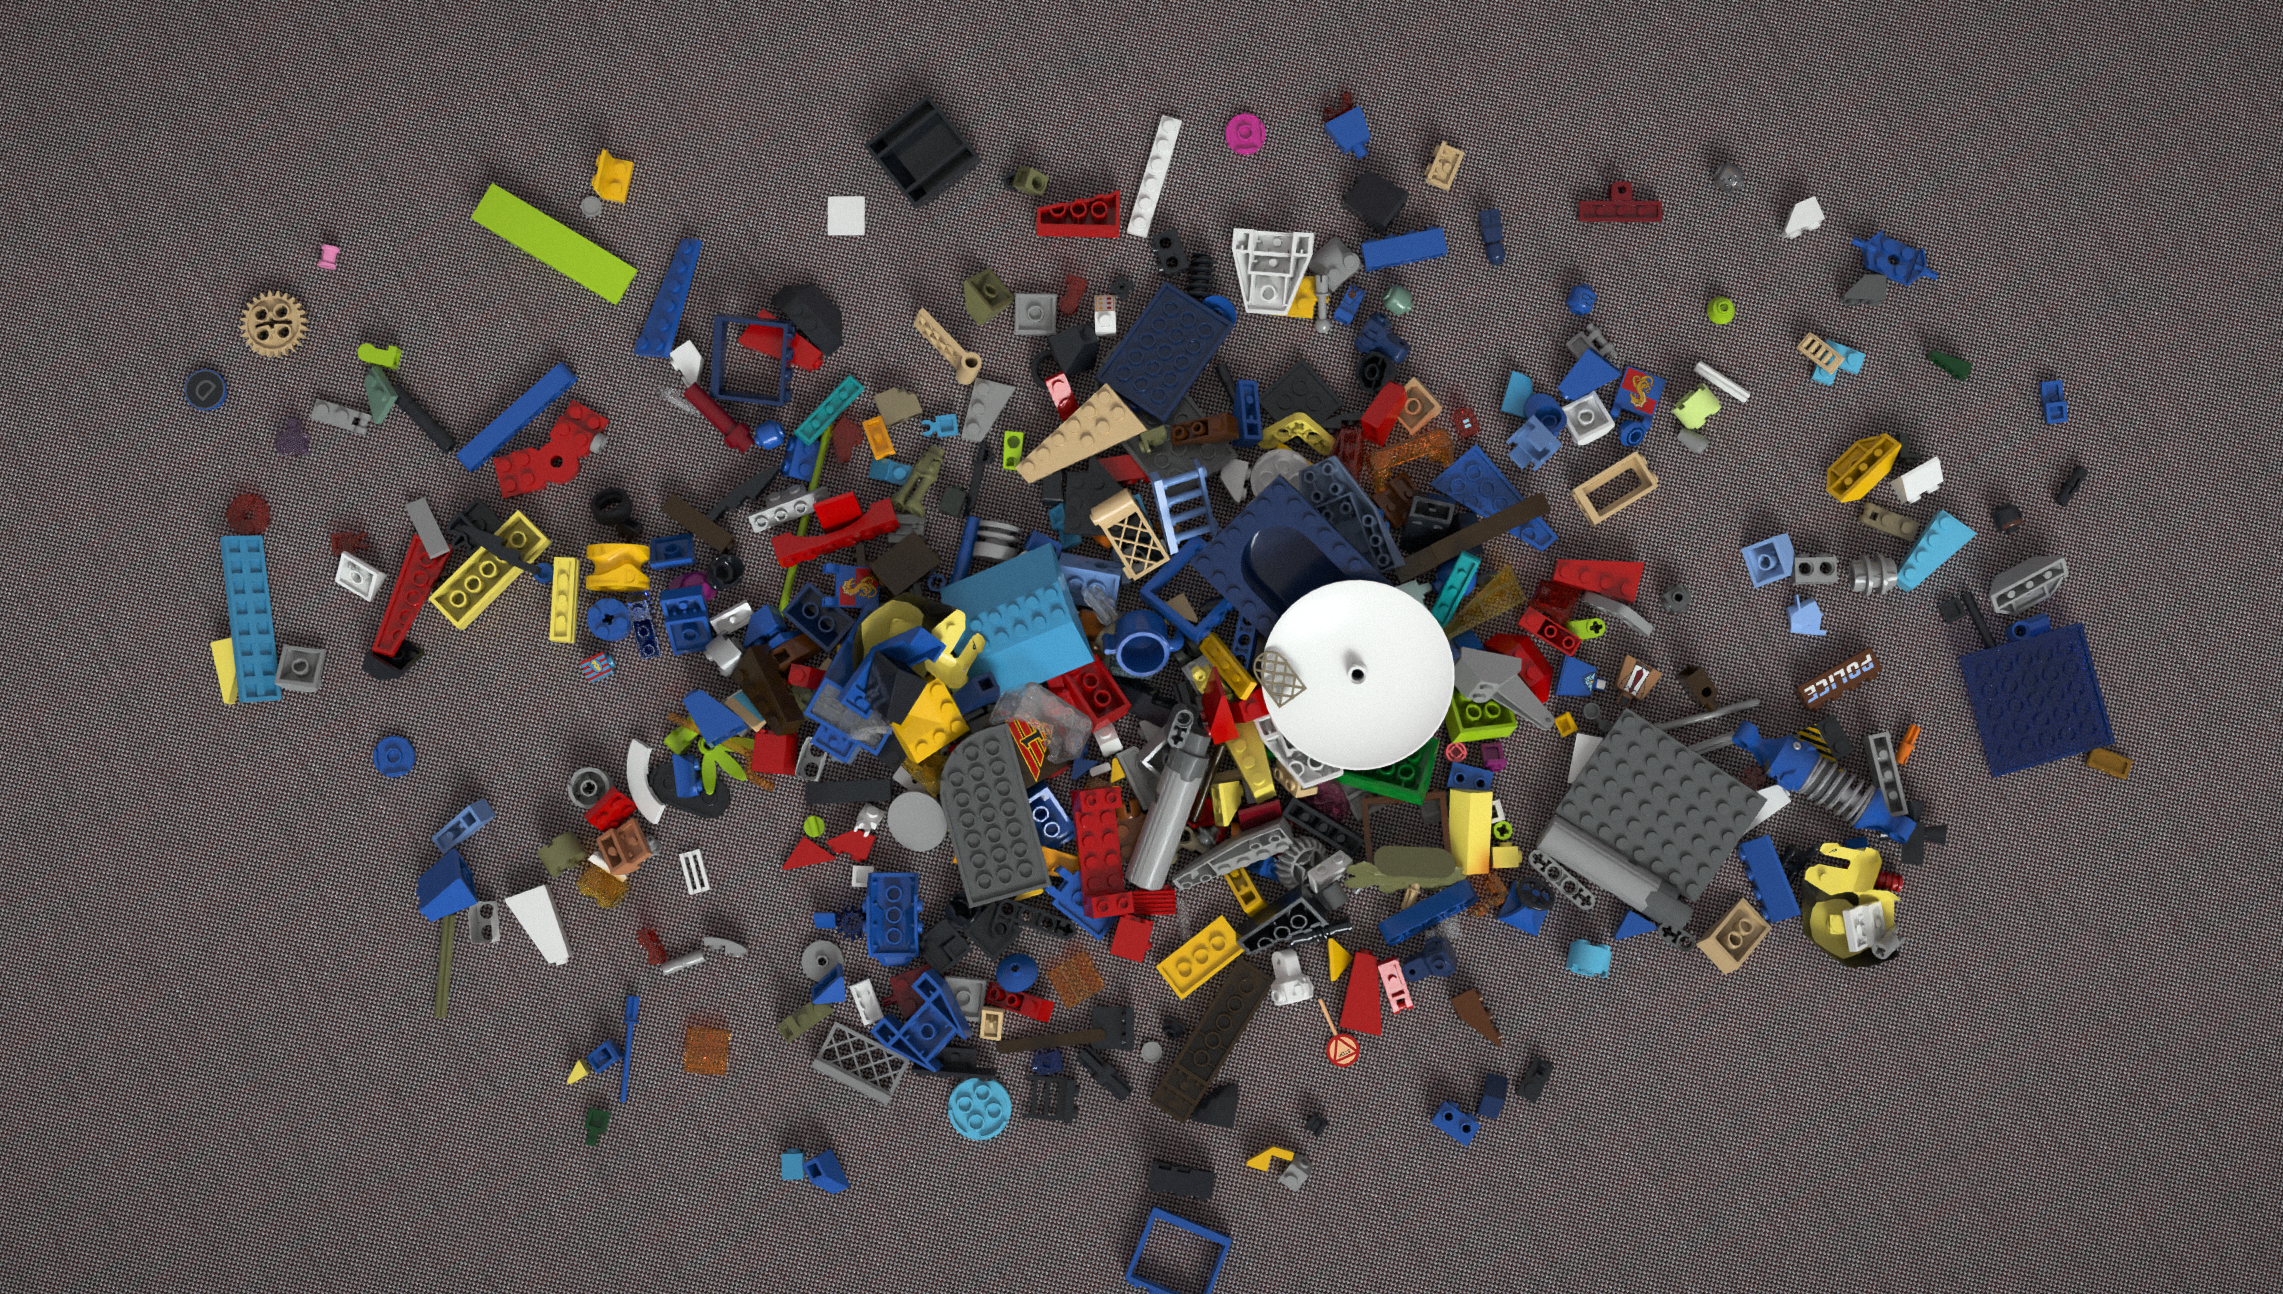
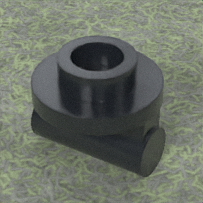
M1168 1015L1162 1030L1169 1038H1179L1187 1024Z

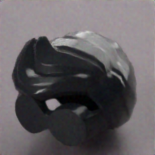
M726 553L719 554L707 566V582L716 591L732 588L742 581L745 566L737 556Z
M965 890L956 891L949 896L944 909L946 919L953 928L964 930L980 916L981 905L969 908Z

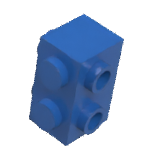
M1451 762L1445 787L1450 789L1489 791L1494 772ZM1457 775L1461 777L1460 783L1456 780ZM1477 781L1481 782L1480 788L1476 784Z
M1443 1100L1430 1119V1122L1467 1147L1481 1126L1477 1123L1478 1118L1469 1112L1466 1115L1460 1112V1106L1449 1100L1447 1103ZM1450 1113V1116L1445 1119V1114ZM1464 1125H1467L1466 1130H1462Z

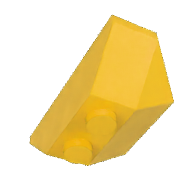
M1886 433L1856 441L1827 469L1826 491L1841 503L1861 499L1890 472L1901 448V443Z

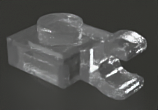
M1458 916L1447 918L1437 923L1438 928L1424 931L1425 939L1427 940L1434 936L1445 937L1448 940L1463 937Z

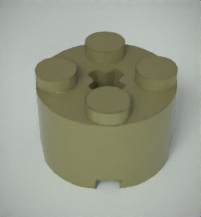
M573 831L561 834L553 839L548 847L545 845L537 852L540 860L553 878L563 874V870L566 868L571 870L577 867L580 861L588 856L587 851Z

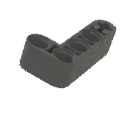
M1333 882L1317 894H1313L1328 911L1337 909L1349 900L1338 882Z

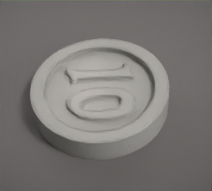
M588 196L582 201L581 210L588 217H596L602 211V203L598 198Z
M1150 1041L1143 1045L1141 1055L1145 1061L1154 1063L1161 1058L1162 1048L1157 1042Z

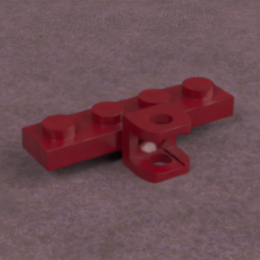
M1615 181L1609 187L1608 201L1578 202V222L1661 223L1662 201H1632L1631 183L1629 181ZM1618 188L1622 189L1623 194L1618 192Z

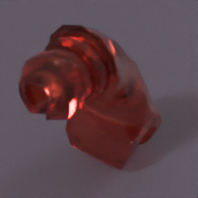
M1343 93L1342 103L1337 110H1333L1332 107H1325L1322 113H1328L1331 116L1324 117L1323 121L1327 123L1350 111L1354 105L1352 95L1350 93Z

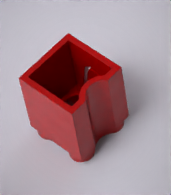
M760 729L755 733L751 771L795 775L799 740L797 733L778 737L773 730Z
M1122 914L1110 954L1142 963L1145 951L1149 950L1152 946V943L1148 941L1154 921L1130 914Z

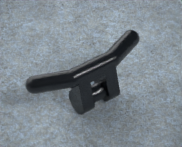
M1789 844L1785 849L1784 855L1779 856L1782 867L1790 870L1787 875L1790 887L1810 858L1820 851L1821 847L1819 844H1813L1805 852ZM1793 857L1798 859V861L1795 863L1791 859Z

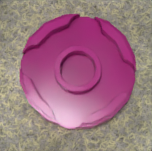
M1238 114L1226 126L1225 139L1227 145L1238 154H1253L1265 142V126L1253 114Z

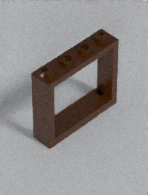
M1429 789L1424 801H1440L1444 850L1451 854L1445 791ZM1377 794L1365 795V798L1361 799L1367 862L1373 864L1368 806L1408 802L1388 796L1378 797Z

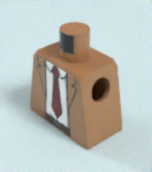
M1628 654L1625 655L1613 688L1621 692L1616 703L1623 707H1628L1632 698L1636 701H1642L1663 673Z

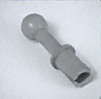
M1316 273L1314 296H1318V319L1315 321L1314 326L1317 332L1326 333L1331 328V322L1327 318L1326 296L1330 295L1328 291V273H1323L1322 280L1321 273Z

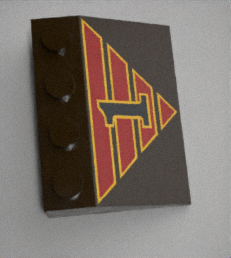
M1035 688L979 716L984 729L1008 722L1025 789L1072 763Z

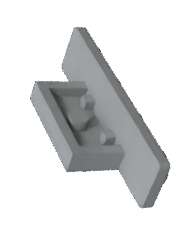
M804 483L792 485L786 490L773 492L765 497L767 508L748 514V519L754 532L758 533L815 511L813 508L814 503L831 497L825 486L807 492Z

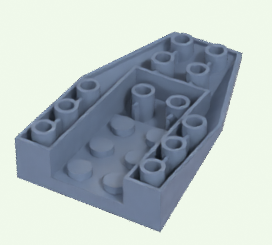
M1336 455L1299 470L1300 493L1382 574L1406 565L1377 507Z

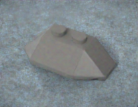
M2062 555L2031 557L1997 575L1989 592L1993 611L2015 616L2051 597L2061 584L2063 578H2066L2069 574L2064 557Z

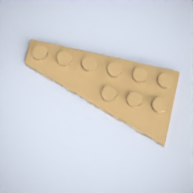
M1106 383L1018 464L1015 469L1031 484L1060 469L1146 432L1148 429L1110 385Z

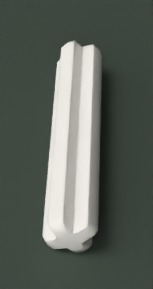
M1699 361L1695 366L1694 371L1741 402H1746L1749 398V391L1704 362Z

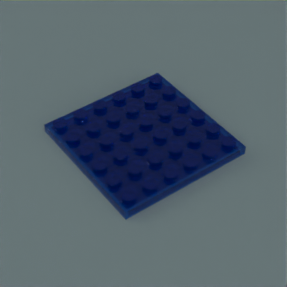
M2082 622L1958 657L1992 778L2115 744Z

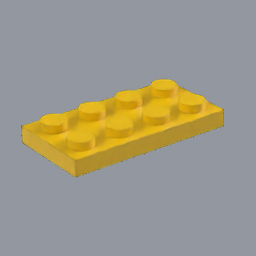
M1221 915L1159 963L1156 968L1182 1000L1244 952V950L1236 943V932Z

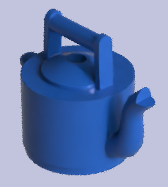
M1136 610L1121 617L1115 626L1113 635L1105 633L1101 639L1103 641V652L1107 655L1115 653L1116 659L1124 671L1134 676L1144 677L1159 672L1166 665L1170 652L1180 650L1184 645L1183 635L1185 634L1176 629L1173 639H1169L1167 625L1158 614L1148 610Z

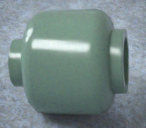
M1398 284L1390 285L1382 295L1383 306L1396 315H1401L1404 312L1408 313L1414 304L1412 302V293Z

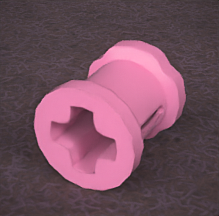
M322 244V255L317 265L322 268L336 270L335 261L337 253H340V249L335 246Z

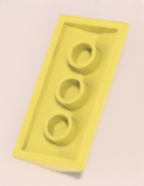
M1450 789L1449 834L1451 854L1454 857L1456 867L1463 869L1462 874L1489 873L1493 791Z

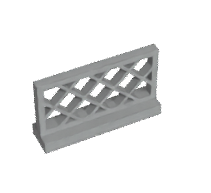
M835 1021L811 1067L887 1106L910 1059ZM839 1028L845 1031L848 1040L835 1043L833 1035L836 1029ZM849 1034H851V1035H853V1036H855V1037L850 1039V1038H849ZM831 1039H832L833 1045L828 1046V1044L830 1043V1041H831ZM863 1040L866 1049L854 1053L851 1041ZM849 1042L852 1054L840 1058L837 1046ZM867 1043L873 1045L874 1047L868 1048ZM835 1048L838 1059L828 1061L822 1058L825 1050ZM877 1048L883 1050L885 1059L873 1062L870 1051ZM868 1052L871 1063L859 1067L855 1056ZM886 1052L893 1056L887 1058ZM853 1057L857 1068L849 1071L843 1069L841 1060ZM898 1058L904 1061L901 1069L892 1072L888 1060ZM886 1061L890 1073L877 1076L874 1065ZM872 1066L875 1078L863 1079L860 1070ZM858 1071L859 1076L853 1074L852 1072ZM898 1073L896 1079L894 1080L893 1074ZM891 1075L893 1085L890 1091L881 1088L879 1079ZM876 1080L878 1086L871 1082Z

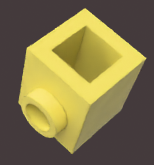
M1512 842L1499 843L1500 847H1490L1491 868L1519 867V863H1522V852L1518 850V846H1512Z

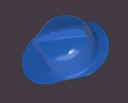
M1540 393L1532 395L1527 399L1525 403L1527 418L1530 419L1534 415L1557 437L1567 423V416L1556 400L1550 395Z

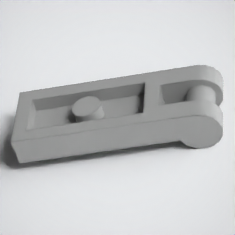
M316 399L310 418L366 436L368 430L366 427L368 422L371 421L372 415ZM356 418L360 419L358 426L354 425Z

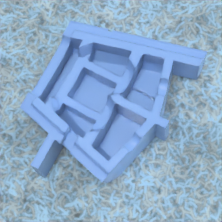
M1798 594L1794 595L1795 604L1786 608L1790 633L1825 636L1826 630H1820L1821 616L1824 613L1821 614L1816 601L1813 598H1809L1799 602Z

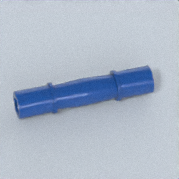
M967 517L963 535H961L962 541L956 556L953 574H950L949 585L968 576L973 561L974 544L979 542L977 531H981V528L978 526L979 521L982 520L980 518Z

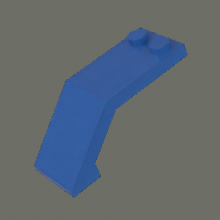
M921 626L881 642L871 648L836 699L867 720L873 711L869 708L871 705L865 700V694L876 650L901 660L912 667L927 659L935 663L947 645Z

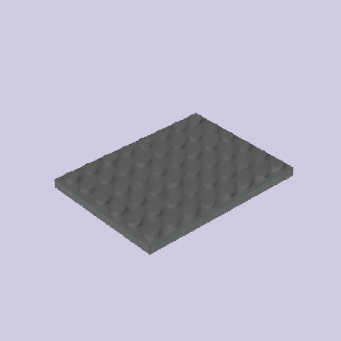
M1625 706L1562 797L1554 812L1625 855L1629 861L1638 863L1680 889V894L1696 903L1768 799Z

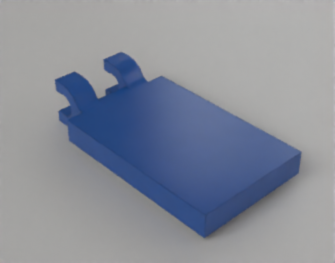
M1059 864L1055 872L1063 877L1064 880L1057 889L1053 885L1043 888L1054 897L1050 903L1100 941L1120 915L1096 919L1084 916L1079 871L1076 869L1072 874Z

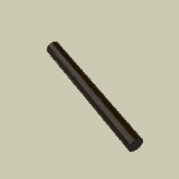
M1223 743L1218 744L1191 814L1190 820L1194 822L1199 820L1226 745Z

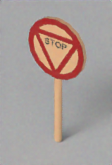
M1319 998V1004L1334 1035L1327 1044V1057L1336 1066H1350L1359 1057V1044L1351 1035L1337 1033L1323 1000Z

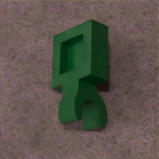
M590 1107L584 1125L585 1129L590 1130L586 1145L596 1146L599 1133H606L611 1117L610 1112Z

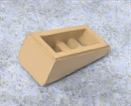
M1811 332L1797 346V349L1803 355L1831 375L1845 359ZM1821 346L1819 351L1815 355H1813L1817 348ZM1828 351L1826 356L1820 361L1819 359ZM1832 356L1835 357L1828 366L1825 365Z

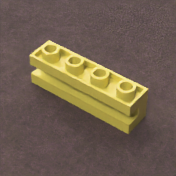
M554 557L549 638L553 642H576L580 560H577V558Z

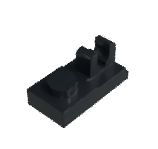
M1535 1056L1515 1093L1535 1104L1554 1066Z

